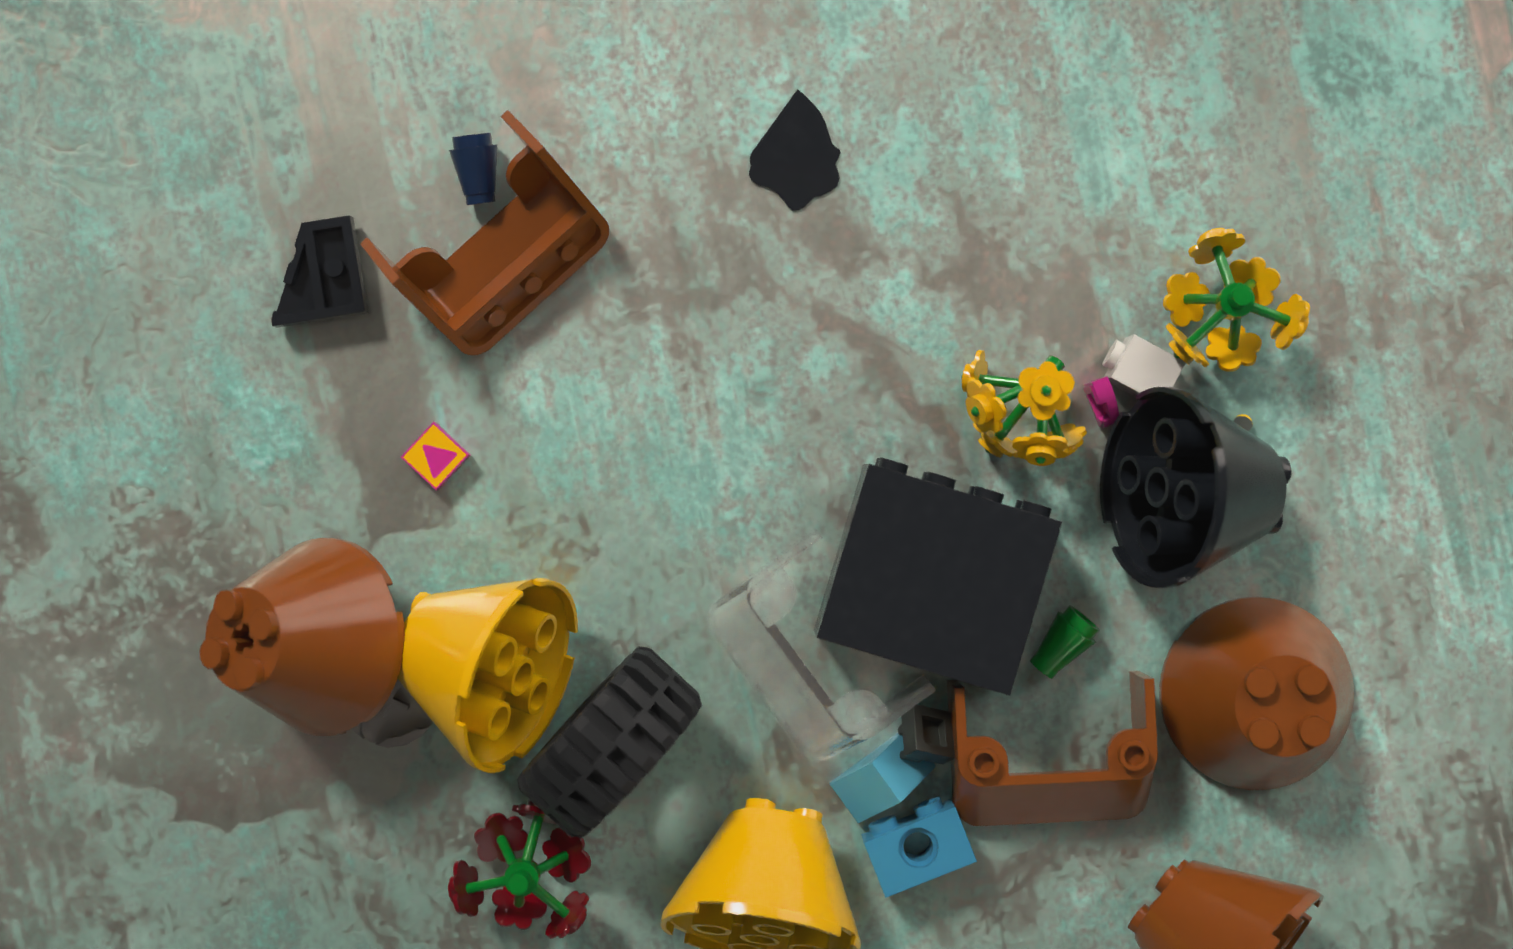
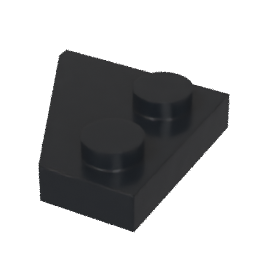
M348 215L301 223L295 242L296 252L293 260L288 264L283 282L285 287L277 311H273L272 326L278 328L369 313L354 218Z

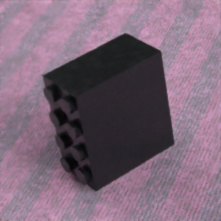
M880 457L876 459L875 465L863 464L814 627L816 637L1010 696L1062 522L1049 518L1052 511L1051 508L1024 500H1016L1015 507L1002 504L1004 494L978 486H970L968 493L954 489L955 479L936 473L923 472L921 479L908 476L906 473L909 466Z

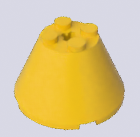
M535 578L433 594L420 592L414 598L410 614L404 623L405 639L398 680L470 766L486 773L504 771L506 765H503V763L513 756L522 759L536 745L552 721L565 693L575 659L567 655L569 632H578L577 612L573 598L565 586L546 578Z
M762 798L747 799L745 808L731 811L662 912L660 926L663 931L668 935H673V930L676 928L685 933L684 943L700 949H861V940L825 827L821 824L822 813L807 808L794 809L793 812L775 809L776 804L770 800Z

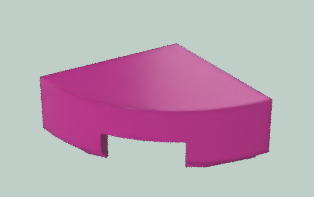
M1108 376L1084 384L1083 389L1098 426L1104 429L1113 425L1119 416V409Z

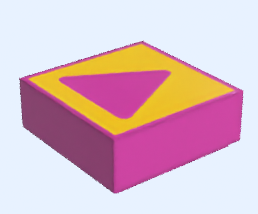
M433 422L401 458L435 490H439L471 454L437 422Z

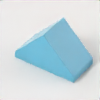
M897 733L829 783L858 823L901 803L936 767L933 762L929 761L914 762L901 759L900 752L904 750L903 735H898Z

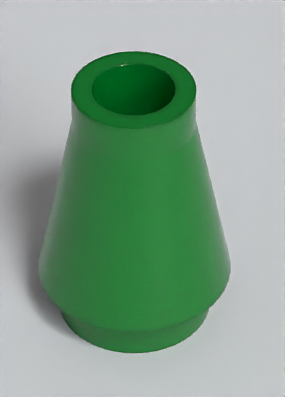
M1069 605L1063 613L1057 612L1030 662L1045 676L1053 679L1061 669L1096 643L1093 638L1100 629L1083 613Z

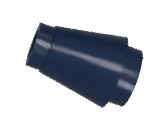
M491 133L452 137L454 149L449 150L466 198V205L496 202L494 192L496 190L497 144H492Z

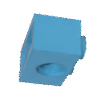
M940 797L925 800L913 807L914 814L898 820L895 815L882 817L868 825L870 831L861 834L885 898L977 862L956 807L951 799L942 802ZM915 832H921L929 836V845L920 854H910L904 850L905 839Z

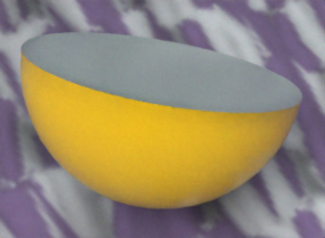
M1245 414L1236 416L1233 421L1247 431L1251 430L1253 426L1252 419Z

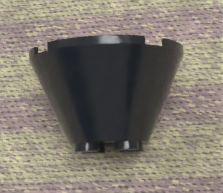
M1154 387L1144 390L1136 395L1139 401L1129 412H1120L1110 431L1103 454L1100 474V504L1103 523L1112 524L1118 546L1112 548V551L1122 568L1134 580L1153 588L1180 586L1263 536L1275 534L1281 529L1283 524L1282 512L1286 500V484L1290 481L1292 470L1288 459L1278 456L1269 444L1190 393L1174 387Z

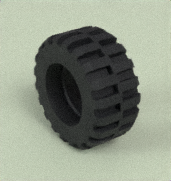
M637 647L579 706L517 778L520 791L568 836L579 838L586 836L632 792L690 725L689 723L695 718L702 706L699 693L651 648Z

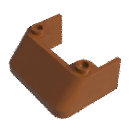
M509 110L502 114L501 117L526 145L511 160L506 171V181L517 196L448 259L445 260L435 249L420 247L412 250L398 263L394 264L368 237L360 243L390 283L461 352L467 355H479L490 350L605 245L609 236V225L605 218L544 146Z
M1129 671L1132 728L1123 729L1110 739L1106 749L1107 769L1009 773L1007 753L1004 747L994 738L989 736H967L965 688L957 680H947L948 712H951L955 759L951 760L952 798L959 817L967 824L973 826L1120 820L1130 819L1140 814L1148 801L1158 758L1154 678L1140 671Z

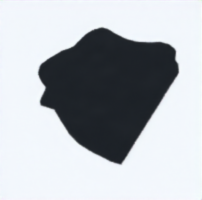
M798 89L752 151L749 177L752 182L776 192L792 211L800 210L814 197L830 192L837 187L839 182V173L835 164L840 155V149L832 144L825 120L820 111Z

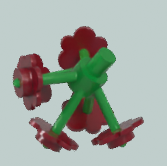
M528 799L527 804L513 805L512 811L519 813V815L525 818L533 819L529 834L522 829L523 821L520 817L512 816L507 819L502 813L490 815L485 821V828L478 829L474 834V839L478 844L477 855L482 861L491 862L498 858L501 862H507L508 868L504 876L478 881V872L474 866H468L464 860L456 861L453 866L454 876L450 877L448 883L449 897L458 914H467L469 917H473L478 914V905L483 903L484 891L503 887V889H498L492 894V903L497 907L494 917L498 925L501 927H511L515 924L520 930L529 929L532 919L542 918L547 911L548 905L554 911L551 914L550 918L552 921L547 926L545 935L550 939L557 936L564 938L567 934L576 932L584 923L587 916L585 905L589 901V896L585 892L580 894L578 891H573L561 903L540 886L541 874L548 871L551 876L556 878L563 876L567 882L572 883L579 879L580 874L590 869L591 859L588 853L584 851L585 842L583 838L568 836L558 827L551 832L550 839L542 845L543 853L547 856V859L537 864L533 860L542 824L543 822L555 823ZM524 849L523 856L516 858L514 851Z

